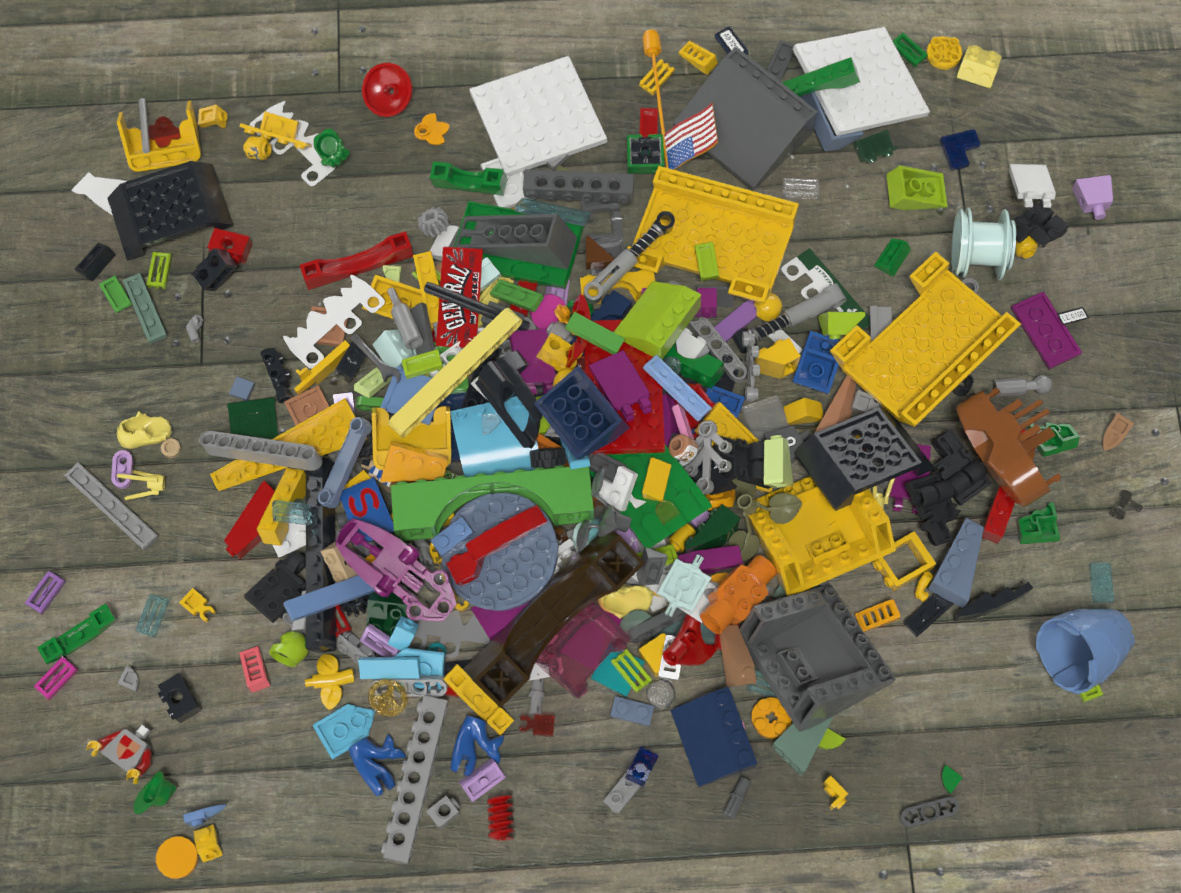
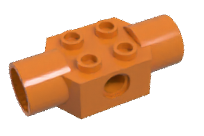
M757 555L747 566L740 565L733 569L707 596L710 605L700 614L703 624L713 633L721 634L730 624L735 625L745 620L753 607L759 605L769 594L766 586L777 575L775 566L767 558Z

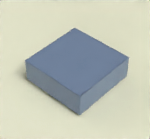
M236 377L229 394L230 396L247 401L251 396L255 383Z

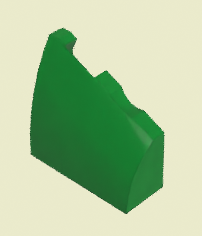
M1050 502L1046 508L1040 511L1037 509L1030 516H1024L1018 520L1020 545L1060 541L1054 502Z

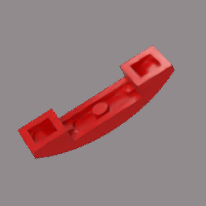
M580 294L573 303L572 315L576 312L591 320L587 301L584 295ZM577 336L576 342L568 350L566 367L570 368L578 359L588 343L587 340Z

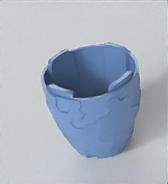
M1077 609L1062 613L1044 622L1037 633L1036 650L1040 654L1042 663L1053 678L1054 683L1066 691L1080 694L1107 680L1123 664L1135 640L1134 635L1131 633L1132 626L1120 611L1112 609Z

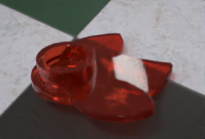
M165 116L157 118L155 124L148 127L149 140H155L159 148L168 147L171 139L177 140L181 136L179 128L174 126L172 121Z

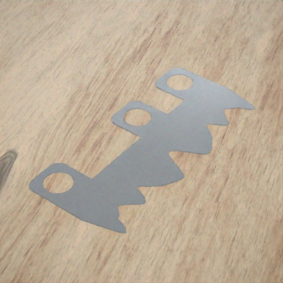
M417 606L413 614L420 615L421 608ZM457 610L452 611L444 621L413 620L419 624L414 637L417 636L422 640V645L417 648L420 650H425L428 635L441 637L440 643L442 645L446 642H453L455 644V651L451 654L446 653L445 657L456 658L458 656L461 640L483 644L491 642L475 615L466 625H463L460 613Z

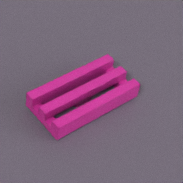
M62 656L34 687L48 700H51L75 675L78 669ZM63 664H66V666L52 678V680L45 686V688L42 689L41 687L58 671V669Z

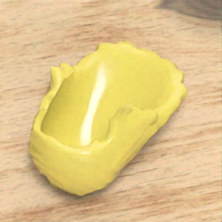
M139 411L135 417L122 421L117 427L118 441L126 449H137L147 445L159 444L172 434V428L167 419L161 416L149 417Z
M624 584L617 592L598 599V604L603 610L621 619L632 611L641 610L647 612L652 606L653 594L650 588L643 585Z

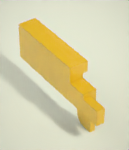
M343 341L311 370L307 367L301 371L297 369L296 373L299 375L301 383L294 388L295 392L300 395L314 383L317 385L336 369L350 345Z

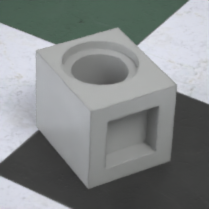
M445 796L426 812L438 828L442 830L460 815L458 812L460 806L454 798L449 800ZM443 807H449L451 810L450 814L446 817H442L439 814Z

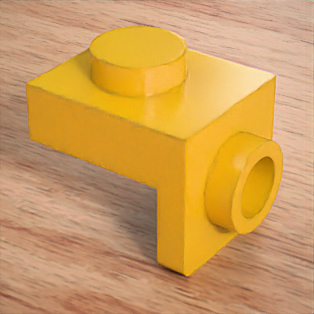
M214 825L193 832L196 850L202 862H207L223 855L218 844Z

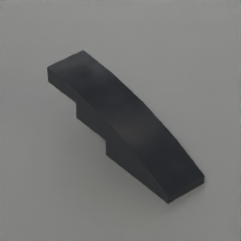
M1029 582L1015 592L1006 587L994 597L987 591L958 612L953 619L956 622L995 612L1027 595L1033 587Z

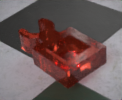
M535 714L534 720H530L527 716L520 717V721L528 723L524 728L519 727L520 732L526 733L533 730V736L553 737L555 716Z

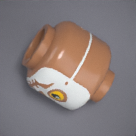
M679 434L671 440L669 452L672 457L682 462H689L695 458L698 452V445L694 439L684 434Z

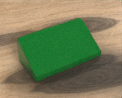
M891 238L874 264V267L894 277L911 251L908 242Z

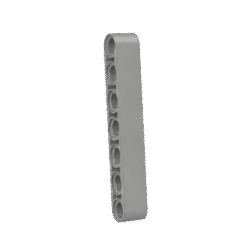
M206 431L199 437V443L212 456L310 471L317 470L322 465V458L311 445L216 431Z

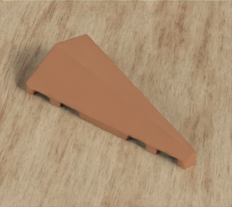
M848 375L840 386L815 433L851 418L852 409L850 407L855 394L856 382Z

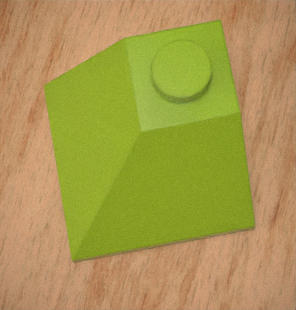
M826 312L818 315L823 336H829L830 340L841 339V336L847 335L865 317V312Z

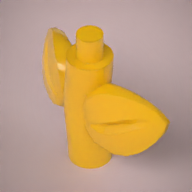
M324 654L321 655L317 662L318 674L312 675V678L305 679V686H314V689L322 688L320 691L321 700L328 710H332L342 699L343 692L341 686L354 683L353 668L338 672V660L332 655Z

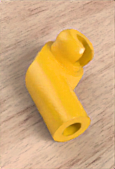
M924 572L917 584L915 597L920 599L921 602H924L929 597L925 589L933 579V575L930 572Z

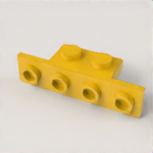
M264 111L260 128L242 123L239 126L245 128L244 132L255 135V132H259L261 137L271 140L272 137L278 138L277 142L288 145V142L295 143L294 147L305 150V147H312L310 143L296 140L299 121Z

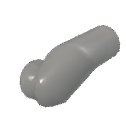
M194 315L186 326L192 343L200 341L198 330L203 322V318L200 315Z

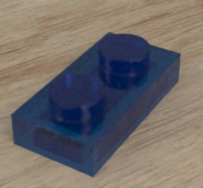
M640 747L625 779L644 787L659 755Z

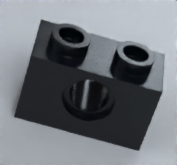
M180 673L158 685L160 689L158 695L163 703L167 702L169 706L167 712L172 720L176 719L179 723H182L202 711L187 682ZM177 695H182V700L179 703H174V698Z

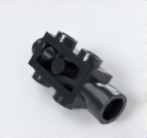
M275 348L262 350L260 354L276 391V399L278 403H284V401L291 399L292 395L290 390L287 389L290 387L288 380L291 377L288 369H283L282 364L285 363L281 352L277 354Z

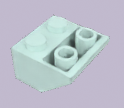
M398 329L385 330L373 344L382 361L390 367L396 368L401 366L403 368L401 360L417 355L416 349L406 348Z

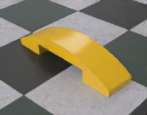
M458 664L443 678L447 685L499 735L513 723L514 720L473 682Z

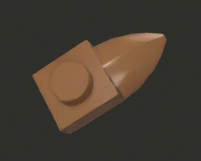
M1117 413L1104 434L1103 449L1106 451L1120 444L1134 423Z

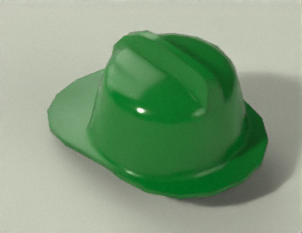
M157 772L138 793L133 804L134 813L142 814L150 806L162 807L171 798L176 790V786L164 778L163 772Z

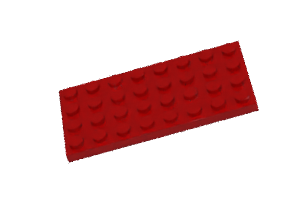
M599 320L593 322L614 332L623 320ZM588 342L584 349L585 372L602 392L589 370V365L613 354ZM623 342L617 353L624 350L650 393L648 399L651 403L650 408L652 412L644 414L637 402L631 405L634 414H632L634 419L627 422L621 411H617L630 428L615 441L591 454L665 453L662 386L643 369L644 365L653 357Z

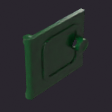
M275 397L227 403L230 433L270 440L277 437L278 426Z

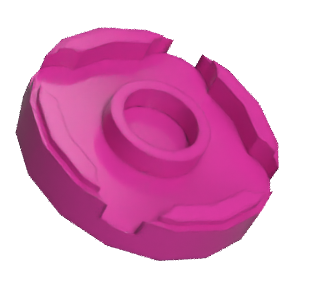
M554 294L543 295L544 299L536 311H530L531 319L539 329L547 330L552 322L556 323L559 321L554 310L559 304L562 306L566 305L560 297Z

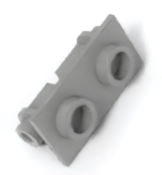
M345 631L342 635H338L336 646L340 652L352 658L358 666L359 658L377 656L374 654L375 651L365 644L360 648L357 647L361 642L351 632Z
M628 770L603 802L614 813L617 812L619 814L644 781Z

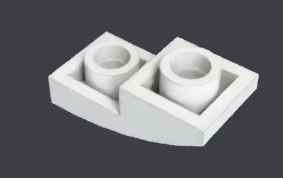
M568 539L558 547V560L554 574L559 572L560 567H562L561 558H568L571 556L572 551H574V543L571 539Z

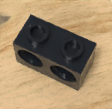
M214 248L208 253L203 262L197 265L192 275L203 290L216 291L238 266L226 250Z

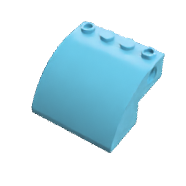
M517 396L511 397L504 403L505 409L523 432L528 422L529 412ZM490 403L450 411L464 476L474 477V475L481 473L494 475V473L500 471L514 473L515 470L520 469L525 471H533L535 469L531 467L530 451L538 449L537 441L532 449L523 448Z

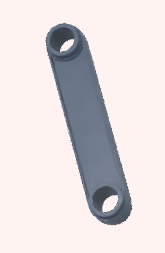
M362 417L352 419L349 432L327 482L318 495V501L321 505L327 508H336L339 505L340 496L367 435L371 432L372 425L368 420Z

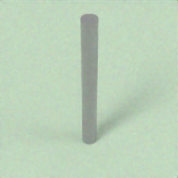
M140 98L139 112L142 151L149 153L146 100Z

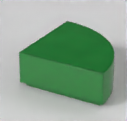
M947 765L943 767L941 773L944 789L951 794L963 777Z

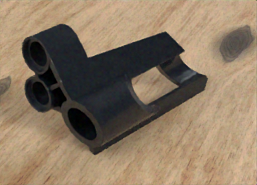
M516 350L500 357L497 361L492 360L487 363L481 370L475 384L522 447L532 449L538 437L540 421L543 415L534 403L537 400L520 375L530 365L521 353ZM514 394L529 412L528 422L523 432L504 406V403L513 397Z

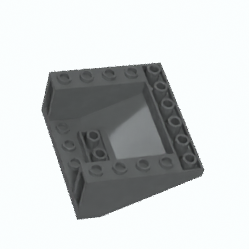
M735 47L718 64L673 122V126L701 112L713 103L718 143L706 153L754 191L812 135L818 111L739 48Z
M831 584L756 605L739 629L751 658L799 732L819 725L893 684L896 680Z

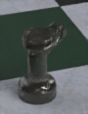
M1122 490L1117 506H1113L1109 514L1115 519L1123 520L1126 516V511L1124 510L1126 505L1137 512H1140L1143 506L1131 499V492Z

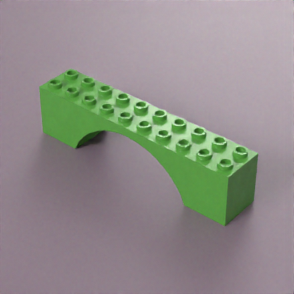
M561 465L555 466L553 469L535 468L533 471L520 469L515 470L514 473L500 471L494 473V475L481 473L474 475V477L456 476L455 479L437 478L435 481L397 482L395 485H391L395 535L403 542L433 539L440 533L444 523L457 509L480 496L491 493H512L532 501L545 512L554 526L578 524L585 520L594 521L589 466L570 469V467Z

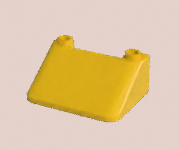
M450 406L438 407L434 412V421H431L430 426L420 422L404 438H401L388 425L389 414L384 408H372L373 463L375 467L383 470L391 441L448 456L447 466H449L451 463Z

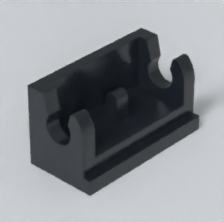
M353 341L335 369V374L337 376L342 375L347 383H350L366 357L364 352Z

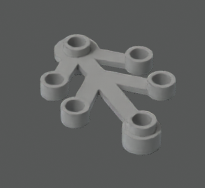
M751 329L742 333V345L747 347L746 402L758 399V388H754V376L760 375V365L755 364L753 357L759 356V347L754 346L755 333H752Z
M704 421L699 425L698 432L700 435L695 441L698 448L703 442L704 447L700 452L698 450L695 459L685 467L688 475L695 477L698 473V466L703 461L702 478L697 481L696 485L705 495L711 493L714 489L713 482L710 480L711 459L718 465L719 470L728 472L731 469V463L723 459L712 448L713 440L719 445L718 448L721 452L727 454L732 450V444L723 440L717 434V425L713 421Z

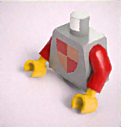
M142 724L134 734L127 729L119 730L98 741H90L86 750L93 748L94 750L91 753L93 757L98 755L99 750H102L100 753L127 771V781L134 777L133 784H138L139 777L151 766L152 747L144 742L151 731Z

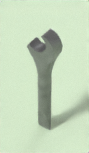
M356 333L350 338L377 366L385 383L391 376L397 378V383L400 382L401 376L396 368L382 362Z

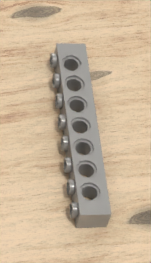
M425 695L422 701L419 700L417 706L418 720H414L412 732H414L413 740H409L407 752H409L408 760H404L402 772H404L403 780H399L397 792H399L398 800H394L392 806L393 820H389L386 833H389L388 840L384 841L381 854H384L383 858L385 860L410 865L448 711V700ZM427 715H434L435 720L432 723L424 722ZM424 734L430 736V740L427 743L419 742L420 737ZM418 754L425 755V760L422 763H415L414 761ZM413 774L420 775L419 782L415 784L410 783V777ZM407 795H415L413 803L406 804L404 802ZM407 814L410 816V821L405 825L400 824V817ZM396 836H405V841L402 845L394 843Z

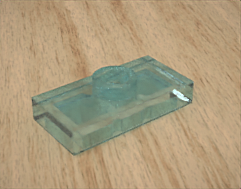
M1090 563L1089 570L1093 603H1113L1114 592L1111 563Z

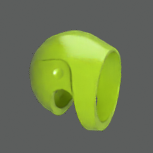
M289 631L281 635V642L272 645L269 651L272 658L289 667H296L306 658L309 652L306 649V637L297 631Z

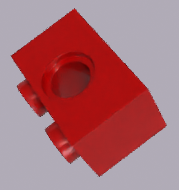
M214 228L207 248L209 252L214 248L226 250L235 263L241 262L246 264L253 244L249 236Z

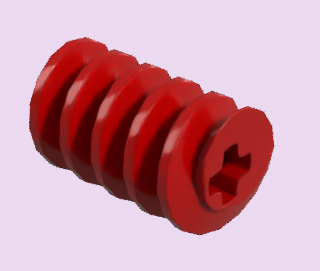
M496 796L487 801V804L492 806L487 809V812L493 814L488 817V821L493 823L488 826V829L494 831L488 834L490 839L497 841L515 839L509 836V833L514 832V829L508 827V825L514 823L513 820L508 819L509 816L514 815L513 812L508 811V808L513 807V804L507 802L513 796Z

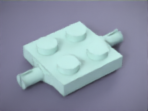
M696 555L692 564L676 559L658 590L657 595L665 598L670 603L664 612L666 615L669 613V617H672L677 607L693 613L712 577L704 574L699 569L704 560L702 556Z

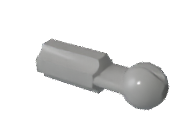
M1044 375L1037 376L1033 381H1026L1023 377L995 379L993 389L998 388L1001 392L996 397L1024 395L1029 390L1045 394L1051 390L1052 381Z

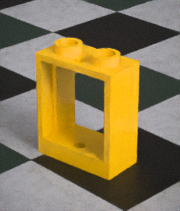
M915 531L894 544L896 549L907 544L922 567L898 580L883 557L872 562L876 571H880L883 575L885 585L891 588L893 592L919 578L924 572L931 571L936 565V562Z

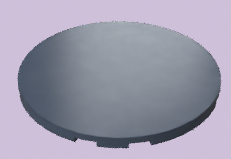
M491 493L470 501L455 514L450 525L463 517L474 532L471 537L442 557L443 569L447 570L451 576L449 583L460 597L482 609L504 611L527 604L548 585L557 565L558 540L553 524L541 508L540 510L545 516L547 523L530 531L527 536L510 543L509 547L485 557L479 578L462 587L456 584L446 564L451 561L450 558L457 554L462 555L468 550L465 545L469 541L513 516L536 506V504L520 495L512 493Z

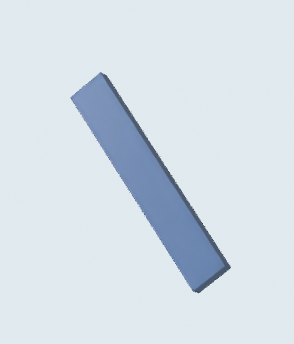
M358 575L287 600L283 605L293 622L375 591Z

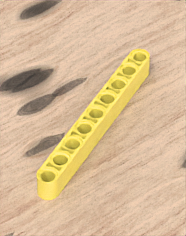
M509 307L504 309L393 415L388 425L401 438L407 436L520 327L523 320Z

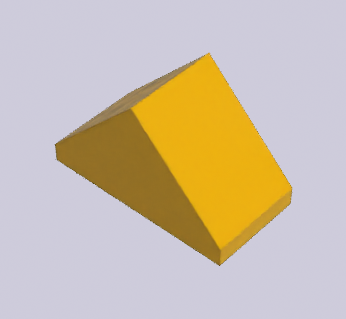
M802 398L783 407L786 425L821 422L824 417L821 402L808 398Z
M660 634L638 651L639 656L645 661L646 666L654 677L659 676L666 634Z

